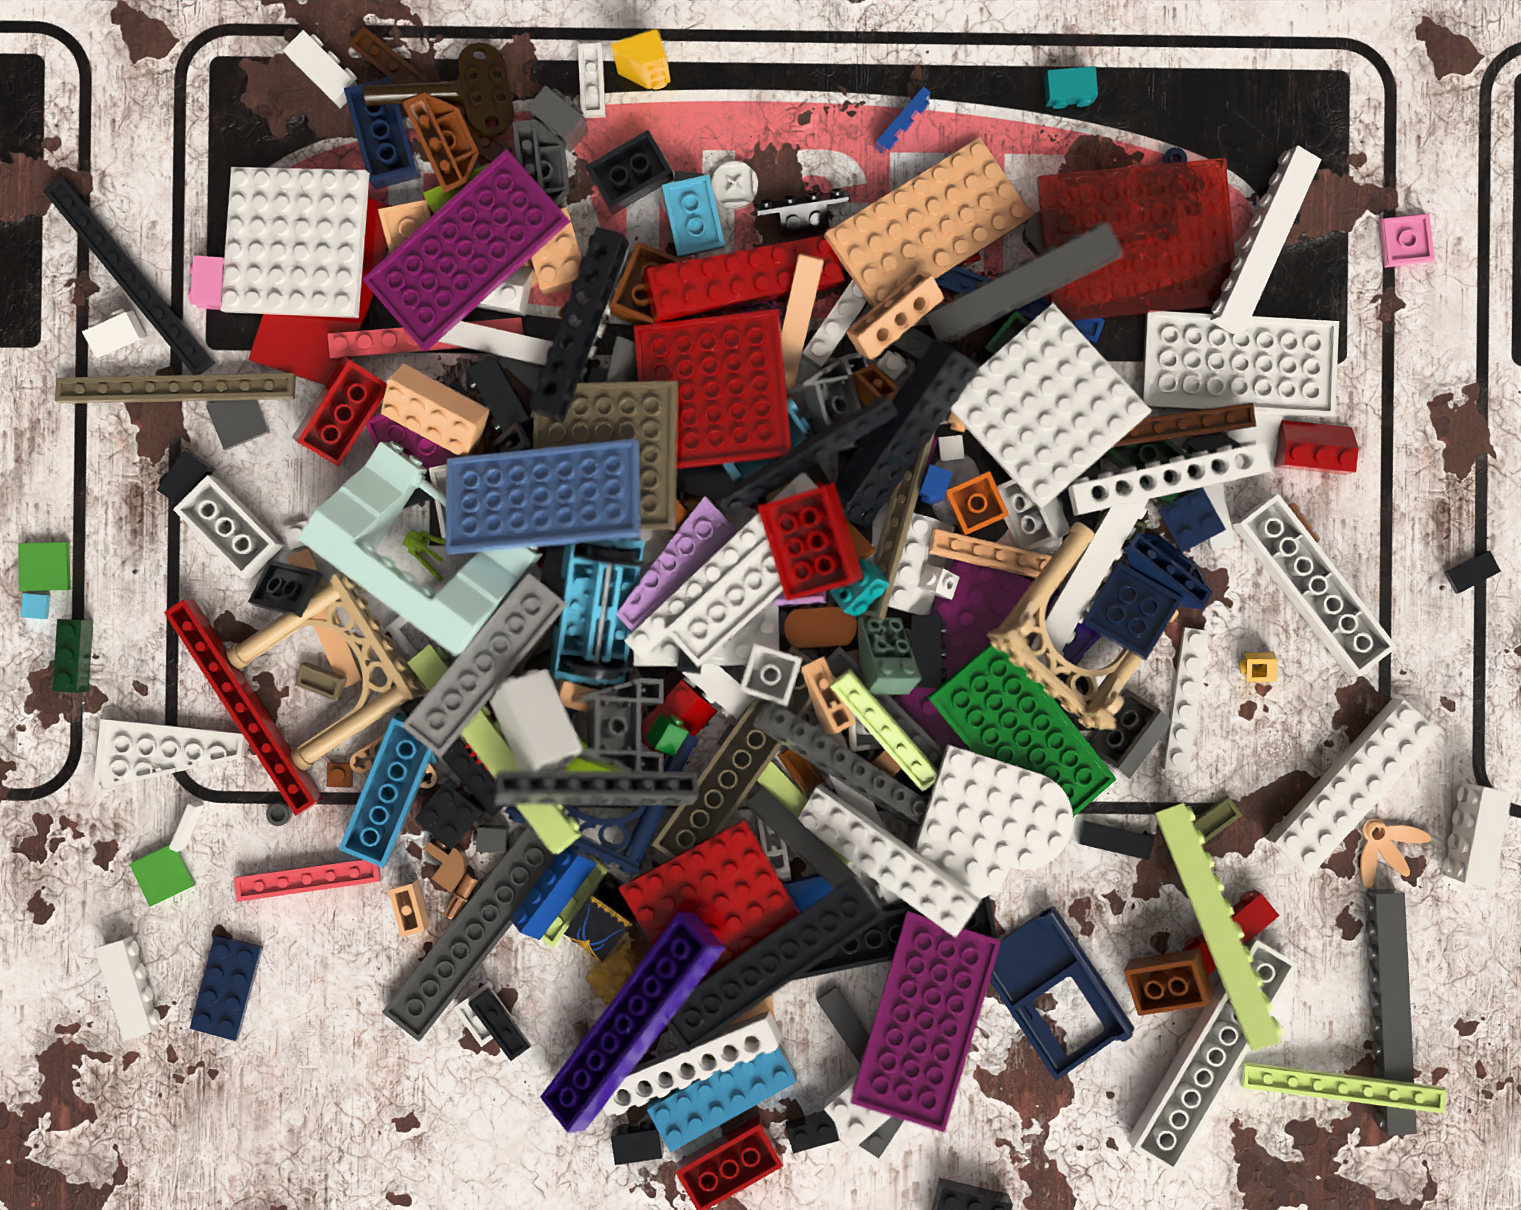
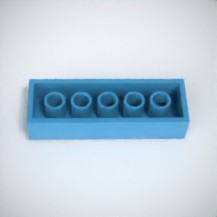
M399 712L391 719L338 849L382 868L385 867L392 856L434 754L430 748L402 727L409 716Z
M779 1043L778 1048L766 1054L763 1051L756 1054V1057L751 1061L745 1063L739 1061L734 1063L735 1065L727 1071H721L720 1069L713 1072V1075L705 1080L698 1078L683 1089L676 1087L666 1096L661 1098L655 1097L650 1100L647 1112L670 1152L676 1150L796 1083L797 1073L781 1044Z

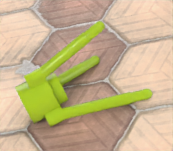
M412 529L404 538L403 545L409 548L408 553L412 554L435 578L442 582L444 579L419 553L424 551L439 562H443L441 556L427 547L428 541L426 539L442 545H446V541L423 530L417 532Z

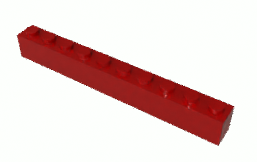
M183 599L166 610L164 614L294 815L297 816L324 800L307 772L299 769L292 761V749L240 669L234 667L228 660L226 647L194 599Z

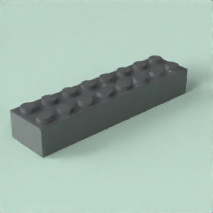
M1102 222L1091 226L1088 229L1089 232L1081 237L1079 234L1073 235L1065 240V245L1059 248L1052 246L1042 252L1043 256L1035 260L1031 257L1021 262L1020 268L1014 271L1007 269L997 275L998 279L990 283L986 280L976 285L975 291L969 294L962 292L953 297V302L947 305L941 303L933 307L932 313L926 316L937 339L948 345L1123 257L1121 248L1109 223L1103 225Z

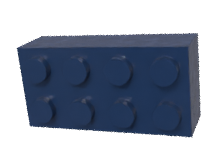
M391 76L344 88L365 169L369 172V182L375 190L421 178L402 105L365 106L363 102L362 85L395 84Z

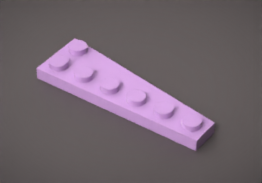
M705 496L699 501L618 609L616 616L631 632L639 627L738 532Z

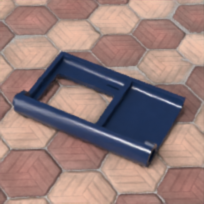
M1055 907L1042 911L1001 940L990 983L1055 1081L1114 1040L1124 1042L1133 1036L1132 1032L1135 1029L1133 1024ZM1067 977H1071L1104 1026L1102 1033L1070 1055L1065 1054L1033 1005L1036 998Z

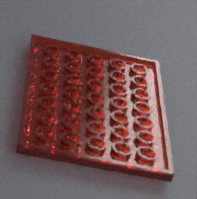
M1226 158L1041 175L1037 177L1044 250L1052 246L1059 248L1066 244L1065 240L1076 234H1079L1081 237L1089 232L1088 229L1091 226L1102 222L1103 225L1109 223L1123 253V257L1048 294L1049 305L1054 303L1069 321L1213 307L1214 303L1220 298L1222 293L1221 287L1224 281L1229 278L1232 271L1231 264L1235 260Z

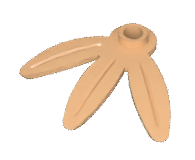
M1379 819L1367 821L1362 830V834L1367 841L1363 847L1360 860L1361 877L1365 888L1369 889L1374 884L1378 850L1389 866L1401 875L1409 876L1410 870L1404 857L1390 839L1408 843H1426L1431 841V834L1408 825L1385 826Z

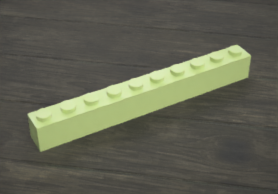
M431 644L408 662L429 692L452 666L448 661V653L441 646L437 647ZM485 703L461 734L495 778L497 771H520L499 721H494L490 715L492 711ZM516 805L553 854L562 852L582 835L578 830L580 828L578 822L572 816L568 817L564 812V805Z

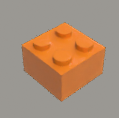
M990 471L946 491L944 498L961 535H967L1009 516Z

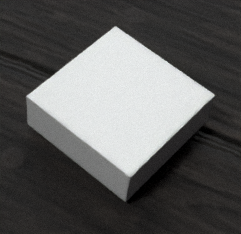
M962 435L938 438L940 462L965 459Z

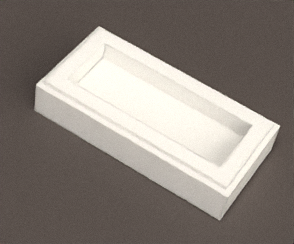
M197 801L187 804L169 849L178 852L186 848L204 804Z

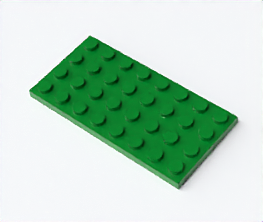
M990 642L929 694L927 698L971 752L1039 773L1057 783L1068 797L1074 817L1117 779L1053 697L1043 690L1045 687L1041 683L1031 680L1026 675L1027 671L1024 668L1014 665L1009 660L1010 656L1007 653L999 651Z

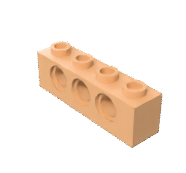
M918 270L851 326L846 333L858 353L871 360L880 355L883 349L890 343L898 340L901 334L908 328L917 324L919 319L927 312L933 310V307L942 301L944 297L933 276Z

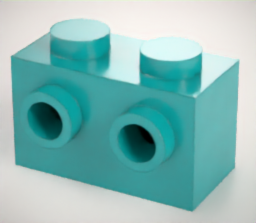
M863 558L859 561L863 578L854 583L833 588L830 591L842 611L855 617L864 613L868 606L877 597L881 596L890 585L875 563Z

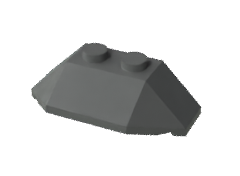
M537 119L512 122L516 160L558 206L570 193L565 144Z

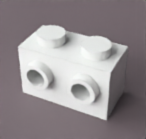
M124 309L109 314L111 319L103 322L102 318L88 324L89 329L82 331L96 358L106 356L147 337L133 310L125 312Z

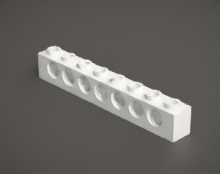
M1255 440L1240 443L1241 448L1232 449L1231 445L1217 448V453L1208 455V451L1194 453L1193 458L1184 460V456L1169 459L1170 464L1160 465V461L1145 464L1146 469L1137 471L1136 466L1122 469V474L1113 476L1112 472L1097 475L1098 480L1089 481L1088 477L1074 480V485L1068 487L1073 514L1075 516L1270 472L1265 442L1256 444ZM1237 455L1242 456L1244 460L1242 467H1239L1235 462ZM1213 460L1218 461L1220 464L1218 473L1211 468ZM1189 465L1196 469V476L1194 478L1190 477L1187 473ZM1165 471L1171 472L1173 476L1171 483H1167L1164 480L1163 474ZM1141 476H1145L1149 480L1147 489L1142 488L1139 484ZM1117 481H1121L1125 485V492L1123 494L1118 493L1115 489ZM1094 486L1100 488L1102 492L1099 500L1095 499L1091 494Z
M770 1010L717 1032L688 1053L684 1047H680L635 1066L604 1105L603 1110L606 1116L614 1113L620 1115L635 1104L637 1107L642 1106L652 1097H664L676 1087L683 1089L689 1086L693 1080L698 1078L705 1080L712 1076L715 1071L720 1069L721 1071H727L735 1065L734 1063L739 1061L745 1063L751 1061L756 1057V1054L763 1051L767 1054L776 1050L782 1035ZM748 1036H755L759 1042L750 1041ZM731 1044L735 1046L737 1051L729 1050L727 1048V1045ZM705 1054H712L715 1060L708 1059ZM684 1062L692 1064L694 1069L687 1068ZM663 1071L669 1072L672 1078L666 1077ZM642 1080L648 1081L651 1086L644 1085ZM621 1089H626L630 1095L624 1094Z

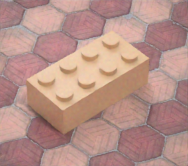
M403 363L388 380L381 414L458 456L467 457L480 444L489 409Z

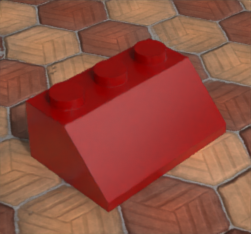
M1282 420L1278 432L1275 468L1341 475L1356 473L1359 447L1353 428Z
M682 680L663 700V704L658 705L641 724V742L652 752H662L655 749L646 738L660 713L669 717L673 714L681 718L684 727L689 731L688 734L696 736L718 711L686 681ZM663 752V760H665L667 755L665 752Z

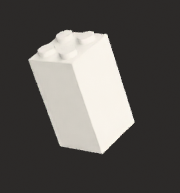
M547 669L540 672L532 670L526 673L524 677L518 679L510 677L501 682V686L495 692L496 694L490 703L520 771H555L569 766L581 752L582 747Z

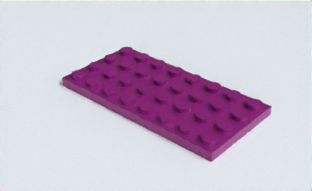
M506 149L362 280L419 347L426 352L571 221Z
M953 559L949 572L960 577L953 598L951 600L938 596L930 615H941V620H946V635H941V644H946V659H941V668L946 669V680L992 641L986 636L987 633L1001 626L1031 586L1032 581L1010 572ZM913 688L909 694H896L894 701L944 751L947 744L970 751L927 698L936 688Z
M906 911L852 1091L850 1104L945 1133L1001 940L964 928L954 937L928 917Z

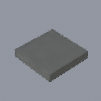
M257 400L215 401L206 405L224 450H229L270 433Z

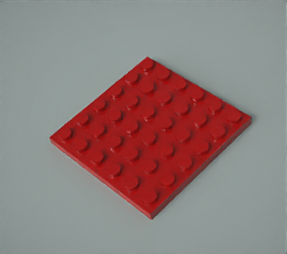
M778 309L634 326L638 382H678L676 469L781 458L792 451L780 313Z
M746 819L619 887L621 894L652 946H654L679 912L695 913L725 946L724 950L698 983L800 913Z

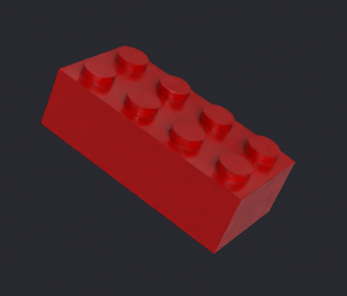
M344 356L292 438L297 443L339 467L384 398L387 383Z
M759 1115L678 1161L675 1173L696 1210H708L784 1167L783 1155Z

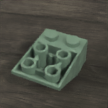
M858 617L859 667L863 685L871 694H909L921 680V675L901 618Z

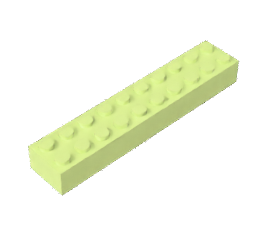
M1180 803L1155 812V817L1247 1045L1253 1052L1280 1043L1279 1035L1283 1034L1278 1020L1270 1015L1269 1011L1273 1010V1007L1265 992L1261 993L1259 987L1263 986L1258 971L1250 966V962H1253L1252 955L1248 947L1241 944L1240 938L1244 936L1239 924L1236 921L1232 922L1230 917L1231 914H1234L1229 900L1223 899L1220 891L1224 890L1223 884L1219 876L1212 873L1211 867L1215 865L1210 853H1204L1201 846L1205 841L1200 829L1195 830L1192 821L1196 819L1191 807H1186L1184 803Z

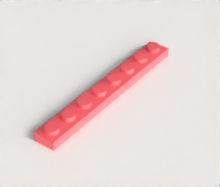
M521 317L467 322L524 335ZM403 327L328 334L331 359H340L344 356L352 358L423 351ZM436 342L428 351L463 347Z

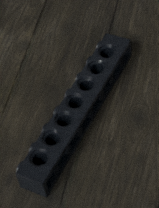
M596 227L594 234L589 238L586 256L580 262V272L577 279L573 281L570 299L564 305V315L561 323L556 327L553 345L547 351V361L544 369L539 373L536 391L530 397L529 408L537 415L564 422L630 244L623 233ZM602 254H606V256L603 259L599 260ZM598 276L594 282H591L593 277ZM590 298L588 303L582 305L585 299ZM582 320L579 326L574 327L577 321ZM573 343V346L566 350L567 345ZM565 365L564 370L557 373L559 367ZM553 388H557L556 392L549 396L550 391Z

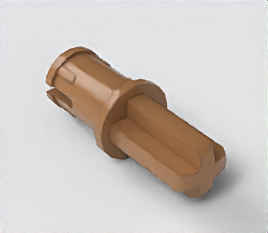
M465 873L457 890L452 892L453 897L444 911V915L448 919L455 920L465 903L470 901L469 896L479 881L476 876Z

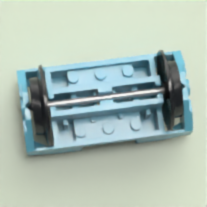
M630 537L587 541L585 543L590 544H586L585 551L575 552V554H573L574 546L577 543H566L560 577L565 580L562 600L567 605L560 613L559 625L554 624L550 674L554 678L571 682H586L591 685L625 683L626 672L631 670V666L627 663L630 647L624 640L632 632L616 614L639 583L641 567L646 564L642 561L645 540ZM561 662L569 665V669L563 668Z

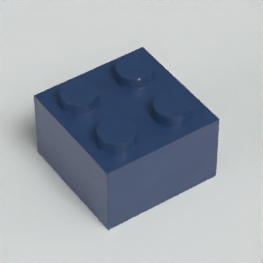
M1203 487L1158 510L1181 553L1226 530Z

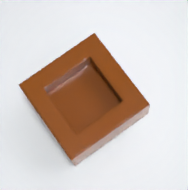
M328 762L326 787H353V770L350 763Z

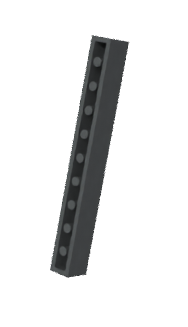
M1397 889L1367 890L1364 904L1368 911V921H1366V932L1369 935L1367 955L1371 965V969L1368 970V978L1372 985L1369 1001L1373 1007V1017L1370 1019L1371 1028L1374 1031V1040L1372 1041V1051L1375 1055L1373 1074L1375 1078L1414 1083L1405 893ZM1378 1105L1375 1120L1377 1126L1387 1135L1417 1134L1416 1110Z

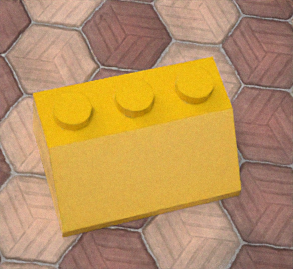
M658 29L610 44L619 75L647 89H661L671 82L667 57Z

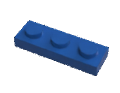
M923 86L876 140L875 149L882 154L886 148L891 150L899 140L897 136L902 130L907 132L914 123L913 117L917 113L922 114L929 106L930 91Z

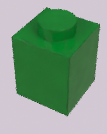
M660 713L646 738L655 749L675 756L689 731L684 727L681 718L673 714L669 717Z

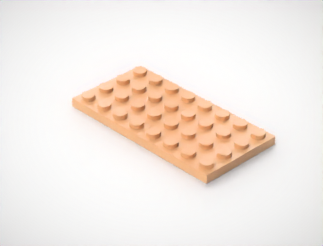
M979 137L827 231L824 237L873 309L918 270L932 275L934 280L1027 222L1032 214Z

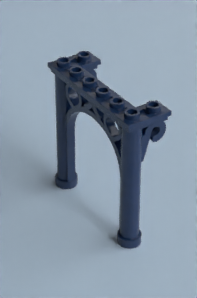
M563 706L572 725L579 710ZM687 734L675 756L666 755L663 762V772H682L693 747L696 748L699 738ZM510 805L505 809L504 812L509 814L508 819L522 824V822L529 823L516 805ZM564 805L565 808L563 810L564 812L565 809L569 811L567 816H572L579 825V819L586 821L578 828L580 833L587 828L596 829V824L603 825L598 832L600 842L581 835L572 842V844L576 845L574 849L584 854H588L590 851L598 855L597 859L609 865L612 861L620 865L619 869L632 875L633 872L638 873L642 866L640 862L666 805H641L629 815L612 819L590 816L581 812L573 805ZM640 815L639 820L630 837L629 830L627 829L624 823L629 822ZM618 825L624 833L623 842L620 844L608 842L604 838V830L607 827ZM623 847H626L623 853L617 851L622 849Z

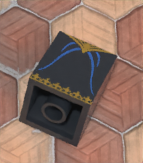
M609 872L604 876L564 933L572 942L577 943L602 962L636 918L619 890V887L624 883Z

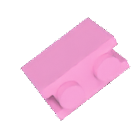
M193 256V263L190 264L189 268L190 276L192 277V283L188 289L190 304L197 305V308L221 310L224 258Z

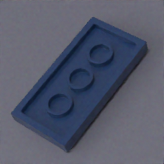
M218 934L214 936L189 1029L233 1041L239 1039L263 946Z

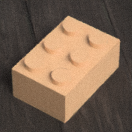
M567 207L560 210L571 222L531 257L540 290L544 296L572 288L573 281L577 279L580 272V262L583 256Z

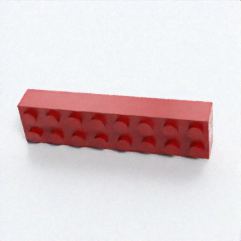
M823 235L650 267L645 270L643 280L653 322L658 323L790 297L799 254L824 259L817 291L837 288L844 281L839 258Z

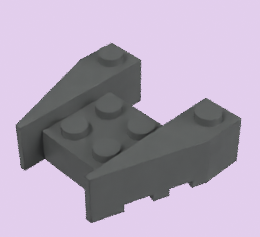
M859 353L844 355L828 363L787 390L788 394L805 392L816 435L800 441L801 445L861 409L854 384V372L869 366L866 357ZM869 433L837 452L854 455Z
M639 678L572 698L574 703H588L587 749H582L576 756L577 758L614 772H663V752L641 751V706L652 707L663 704V679Z

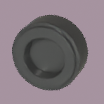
M275 802L267 808L266 818L270 824L282 826L291 820L292 810L285 802Z

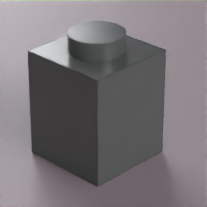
M480 825L477 831L475 830L473 833V845H476V852L505 854L509 850L510 826Z

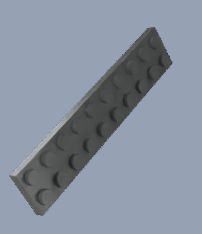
M531 825L527 827L382 1011L385 1016L418 1042H420L513 924L509 918L558 853L553 854L537 832L530 829Z

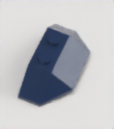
M1139 531L1135 533L1126 548L1130 568L1182 597L1183 600L1179 605L1180 607L1202 610L1213 591L1207 586L1199 567L1161 536L1143 534V532Z

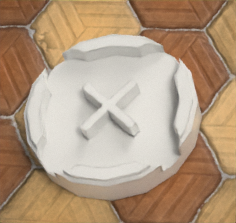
M732 160L724 162L712 175L711 184L714 198L718 204L727 209L737 210L745 208L753 202L757 195L758 180L756 173L742 161Z

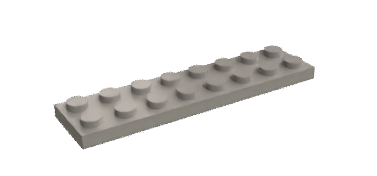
M528 573L404 722L402 727L441 757L567 604L533 575Z

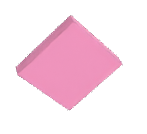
M1429 213L1382 218L1379 220L1384 268L1435 261Z

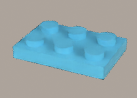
M710 175L663 184L662 188L678 258L725 248Z

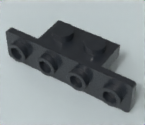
M834 188L829 193L809 192L806 196L798 198L794 195H789L779 201L764 199L760 200L758 204H754V211L756 216L779 212L782 235L830 228L827 205L849 202L850 195L848 190Z

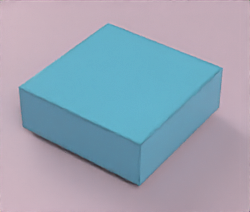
M23 593L20 617L48 619L50 595Z

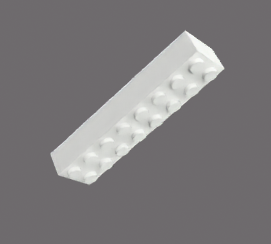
M1279 494L1268 496L1232 524L1348 676H1361L1397 648Z
M1392 698L1266 840L1300 871L1311 876L1440 731L1404 699Z

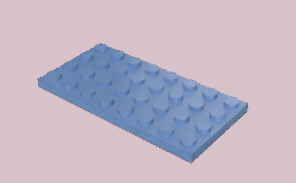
M637 439L447 459L445 552L448 554L640 537L639 442Z

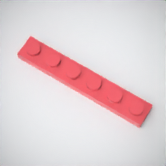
M363 859L237 876L234 878L237 902L380 882L382 878L380 866Z

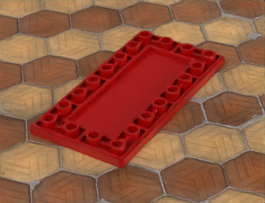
M371 198L367 200L362 279L386 258L388 252L378 209L393 206ZM361 280L359 318L263 314L248 360L326 385L342 358H330L328 334L361 331L374 293Z

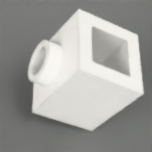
M924 565L917 587L932 595L952 600L960 577L943 568Z

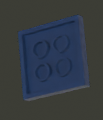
M1119 562L1083 620L1082 625L1146 661L1183 598Z

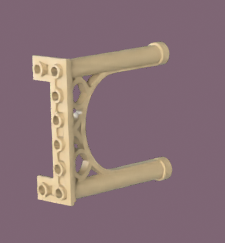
M1075 522L1068 531L1069 535L998 629L989 631L986 636L992 640L991 644L996 649L1004 651L1010 656L1009 660L1014 665L1024 668L1027 671L1026 675L1031 680L1041 683L1045 687L1043 690L1049 696L1059 699L1062 702L1061 706L1066 711L1076 714L1079 717L1078 721L1087 728L1095 727L1100 730L1103 728L1114 729L1116 726L1114 722L1116 720L1111 715L1115 714L1124 702V698L1119 693L1143 659L1123 648L1117 658L1106 667L1097 670L1079 668L1069 663L1057 652L1049 639L1045 625V611L1050 596L1094 538V533L1087 526ZM1176 610L1170 622L1175 620L1179 614L1178 610ZM1029 632H1034L1038 635L1039 646L1035 651L1026 645L1028 641L1025 639V636ZM1043 654L1047 662L1046 667L1034 656ZM1064 673L1069 675L1066 685L1056 677L1057 674ZM1107 675L1098 687L1095 677ZM1080 676H1085L1089 684V690L1085 695H1082L1075 688V681Z
M343 572L332 575L333 579L330 580V583L313 594L302 618L283 614L242 643L234 644L226 651L230 663L234 667L242 669L305 626H321L340 635L355 652L363 676V688L360 699L350 713L291 751L292 761L301 770L308 769L314 765L317 759L402 703L429 693L416 673H409L407 663L395 651L393 641L381 629V622L369 610L365 597L359 594L367 590ZM338 607L344 608L349 615L350 621L347 626L336 623L335 612ZM328 608L327 620L312 619L313 617L321 613L323 610ZM358 624L365 637L358 635L356 632L350 633L349 630L354 629ZM373 648L380 660L370 663L369 659H372L371 649ZM376 666L381 667L387 675L385 686L373 681V670ZM372 689L382 692L381 695L368 703Z

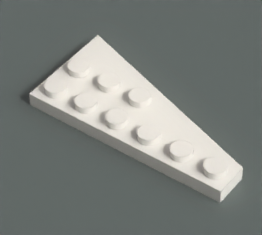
M100 719L93 791L242 758L245 753L246 739L239 732Z

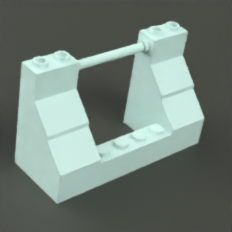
M394 441L380 442L366 465L315 510L297 539L454 655L460 654L467 648L526 575L532 571L542 553L537 550L538 546L480 551L438 594L434 595L435 592L426 585L421 586L414 581L415 577L411 573L399 570L395 567L396 563L392 559L380 556L375 551L416 488H421L445 507L447 495L425 480L424 475L428 470L422 466L423 462L419 458L405 454L403 452L404 448Z

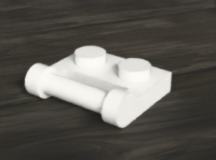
M490 981L486 982L453 1008L481 1047L492 1040L493 1037L468 1005V1002L489 987L514 1022L517 1021L515 1015L509 1013L492 988L494 986Z

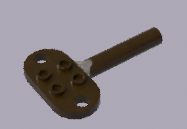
M477 42L469 44L461 51L457 63L458 79L455 81L362 85L365 106L403 104V101L424 92L445 102H459L464 108L468 125L476 133L486 137H496L504 134L512 124L514 116L505 60L495 47L487 43ZM482 52L485 54L486 59L478 60L474 57L473 53ZM492 119L496 121L498 127L489 128L486 126L485 121Z

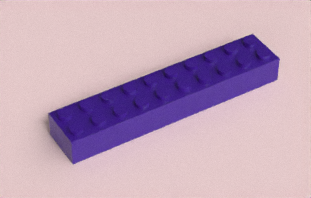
M679 912L540 1096L567 1133L585 1131L724 950L725 946L695 913Z

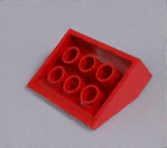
M834 483L758 506L787 601L851 584L863 578Z

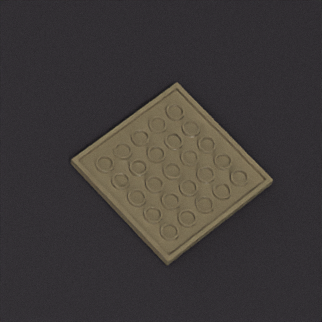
M678 382L578 383L564 422L540 416L534 412L533 450L637 439L639 442L640 530H675ZM553 388L550 391L549 396L553 395L556 392L557 388Z

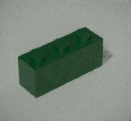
M57 619L52 691L72 693L89 691L94 620Z

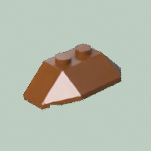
M425 92L403 101L402 103L443 192L447 193L467 184L478 159L479 152L459 108L432 97Z

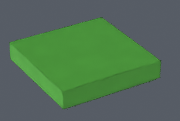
M70 542L18 543L19 591L71 590Z
M169 845L129 864L149 907L196 885L180 851L176 852L169 849Z

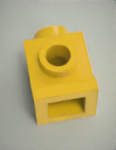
M1268 651V653H1245L1244 659L1239 661L1240 674H1244L1246 682H1277V657L1274 651ZM1253 664H1260L1257 667L1252 666Z

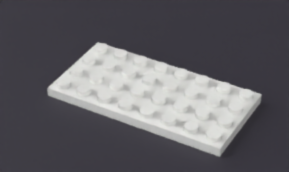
M1149 310L1145 313L1142 401L1149 408L1203 410L1253 402L1256 414L1335 417L1339 321L1251 316L1246 330L1232 334L1209 321L1212 314Z

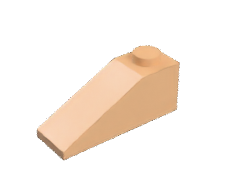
M824 657L801 667L816 716L825 734L830 736L855 724L856 721L849 707L830 687V683L835 679Z

